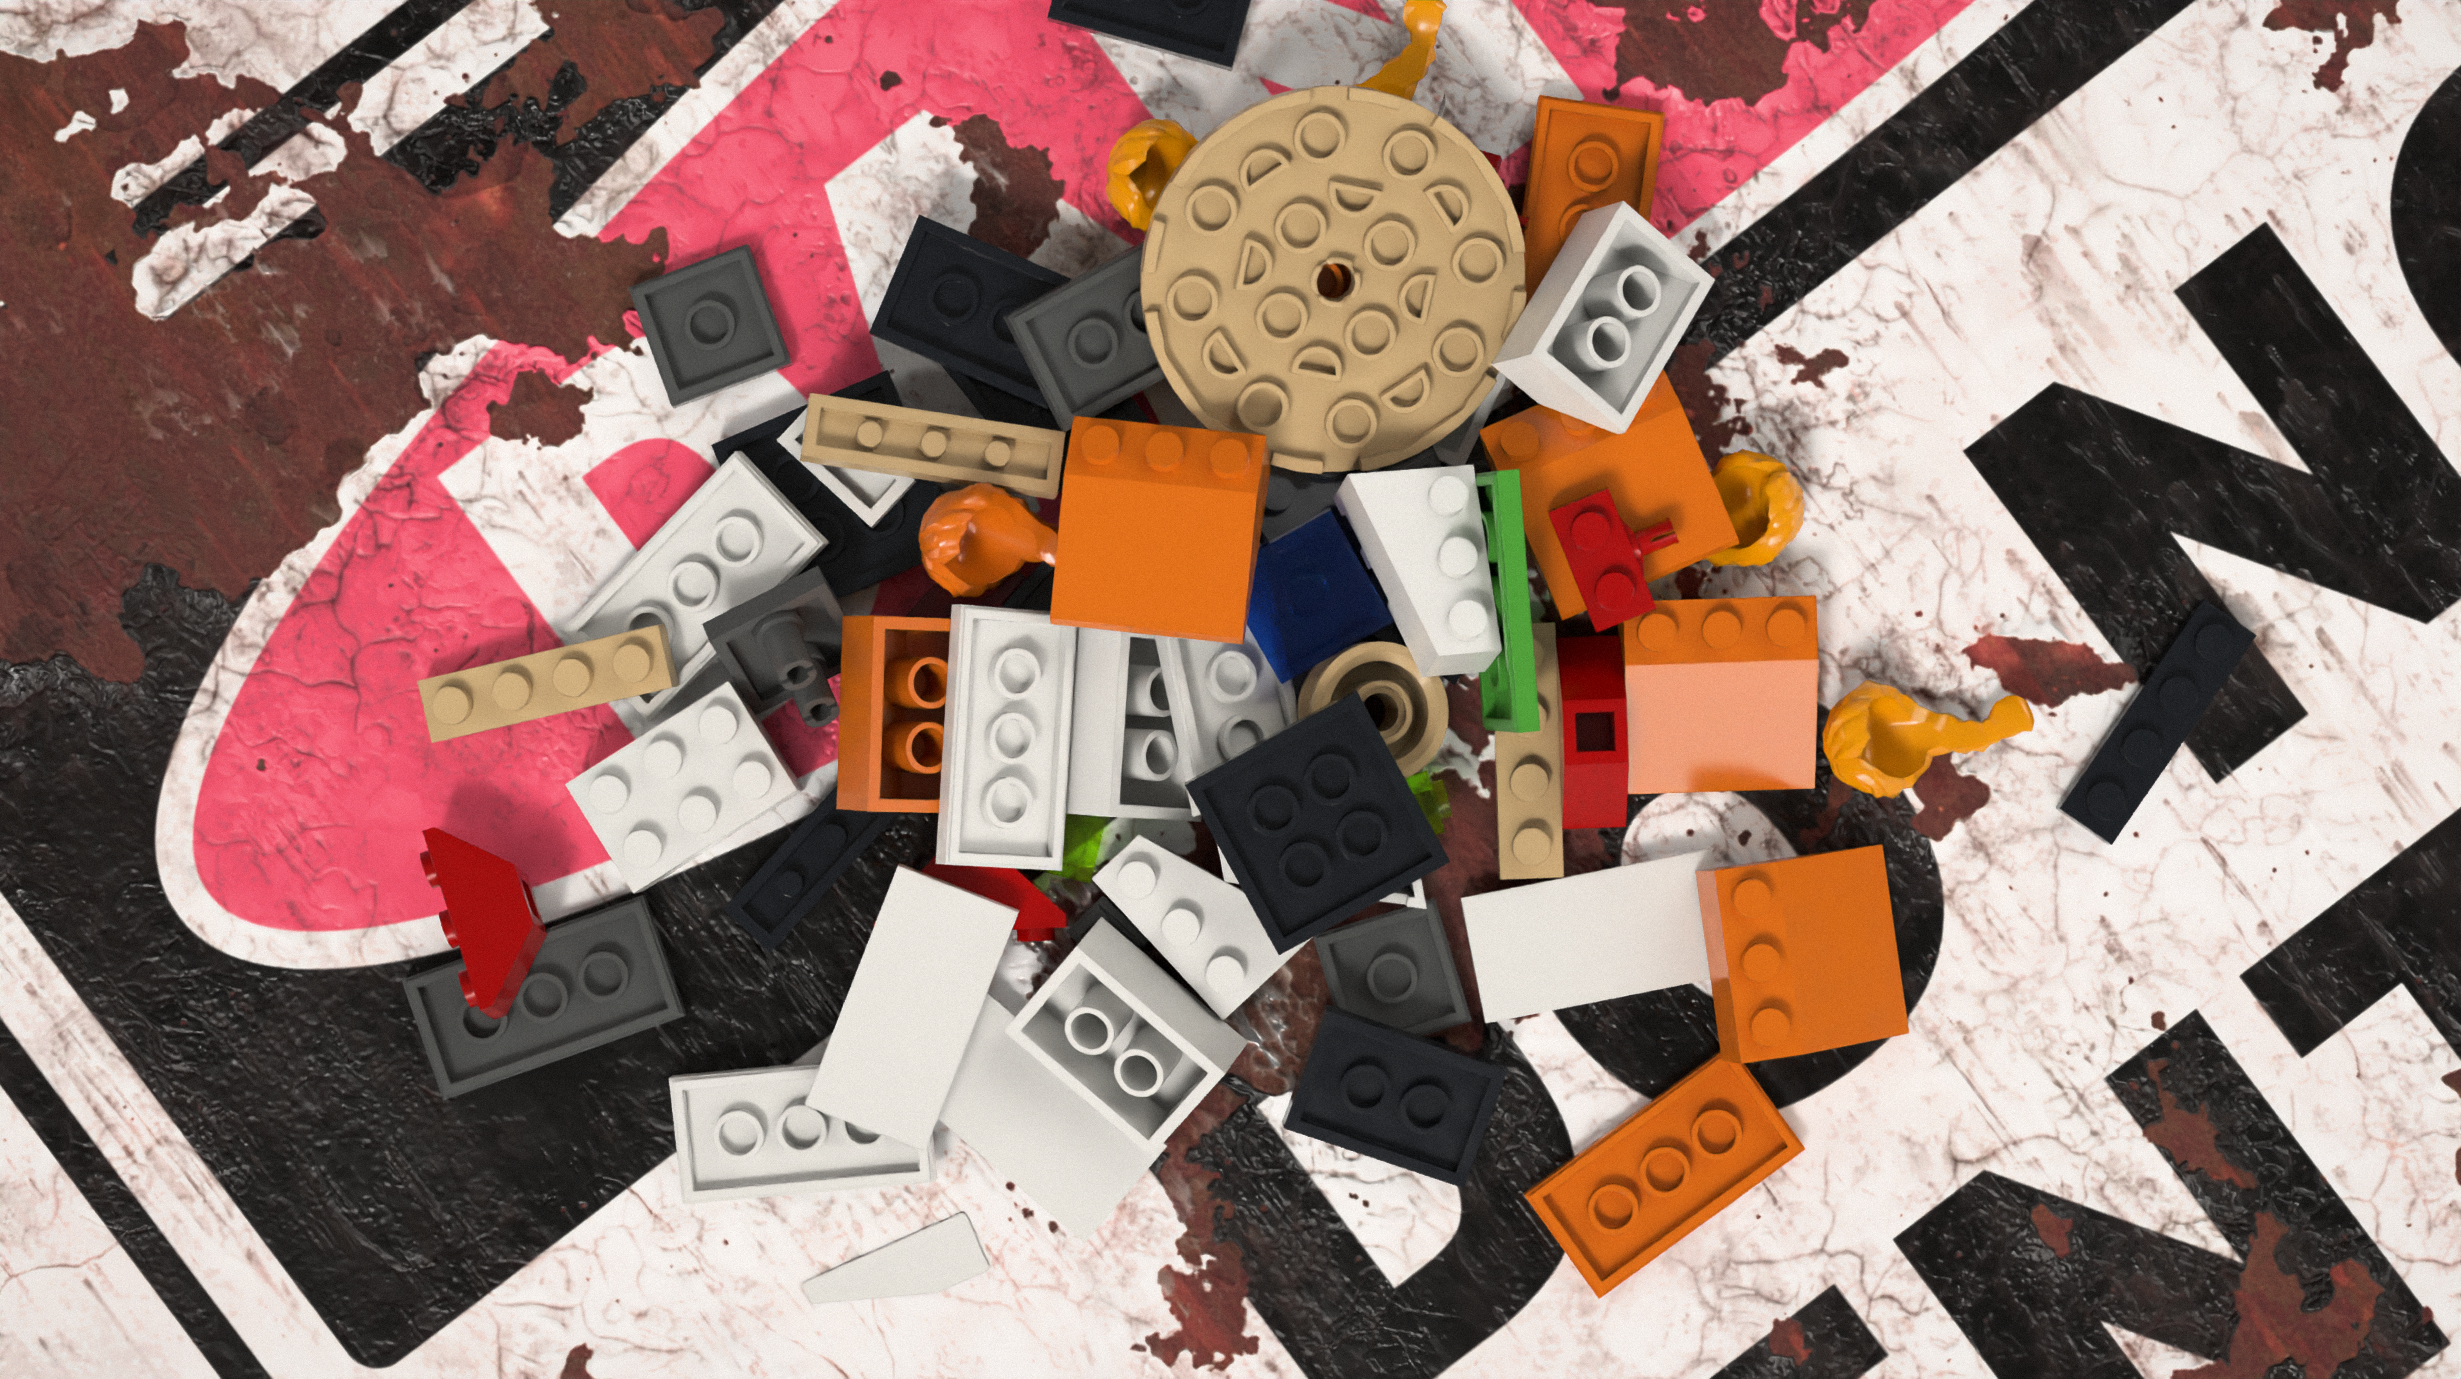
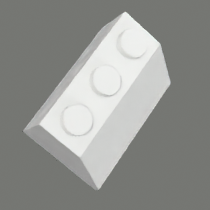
M1620 201L1585 212L1581 215L1492 365L1538 404L1613 433H1625L1715 279L1626 202Z
M1077 627L1066 814L1201 822V815L1192 816L1154 635Z

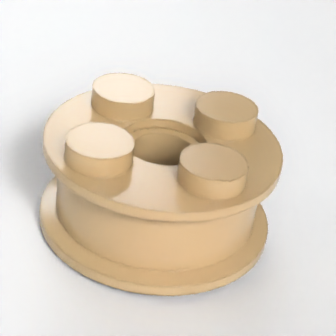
M1385 641L1351 643L1334 649L1313 666L1300 690L1297 706L1298 720L1356 689L1363 703L1371 695H1376L1383 702L1385 717L1377 729L1404 778L1417 773L1432 760L1446 734L1449 718L1448 699L1439 676L1422 677L1408 647Z

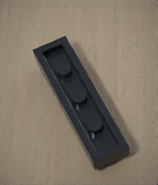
M2199 600L2055 809L2107 845H2112L2257 635L2207 600Z

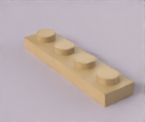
M810 393L800 461L961 486L974 485L977 482H989L994 487L1003 488L1008 493L1055 500L1059 488L1066 432Z
M1555 622L1532 623L1540 731L1524 733L1494 731L1498 870L1500 880L1564 877Z
M665 624L417 681L431 743L679 686Z

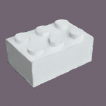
M731 681L721 685L565 784L633 894L645 891L804 790L759 717L755 715L736 683Z
M1100 917L1004 1030L1007 1035L1150 1157L1226 1074L1248 1043L1247 1040L1103 917Z

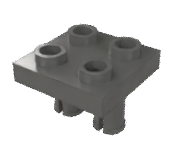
M818 566L702 624L710 644L755 715L792 697L802 719L812 728L828 725L839 715L840 709L827 679L841 673L842 617L847 616Z

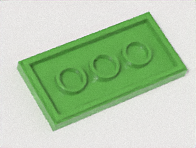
M1519 469L1475 473L1502 651L1485 672H1478L1483 727H1485V730L1513 733L1540 731Z

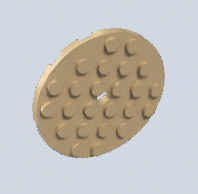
M1320 85L1298 88L1272 95L1226 118L1208 132L1187 153L1174 170L1158 198L1144 239L1140 265V297L1143 319L1150 345L1162 372L1185 406L1207 429L1266 435L1270 465L1315 474L1359 469L1361 471H1369L1400 462L1439 442L1459 427L1479 407L1497 382L1495 378L1499 370L1492 363L1525 309L1527 296L1525 291V242L1511 197L1498 173L1484 154L1448 121L1415 102L1373 88L1350 85ZM1333 263L1347 266L1351 274V284L1348 290L1337 298L1322 296L1317 288V278L1323 269L1322 267Z

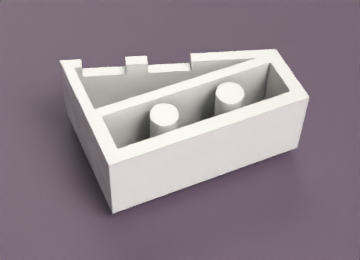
M1474 464L1347 474L1333 499L1341 515H1346L1362 547L1360 553L1368 569L1372 568L1389 600L1387 607L1422 677L1485 672L1500 654L1502 647Z
M1142 834L1133 839L1092 878L1222 1020L1226 1019L1310 940L1308 939L1278 955L1242 889L1231 883L1224 882V879Z

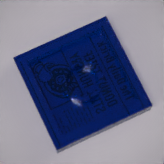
M1330 507L1259 547L1247 626L1281 684L1394 622Z

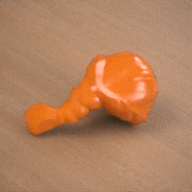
M977 482L961 490L949 491L938 496L923 515L918 535L923 566L929 577L948 590L953 597H980L987 589L996 588L1006 578L1019 571L1025 561H1044L1050 567H1055L1059 526L1055 523H1047L1042 517L1031 511L1025 499L1012 496L1003 488L994 487L989 482Z

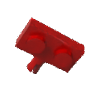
M1608 487L1547 511L1596 633L1657 609L1644 578L1643 556L1679 543L1675 531L1651 540L1655 536L1674 529L1669 517L1661 522L1633 532L1620 518Z

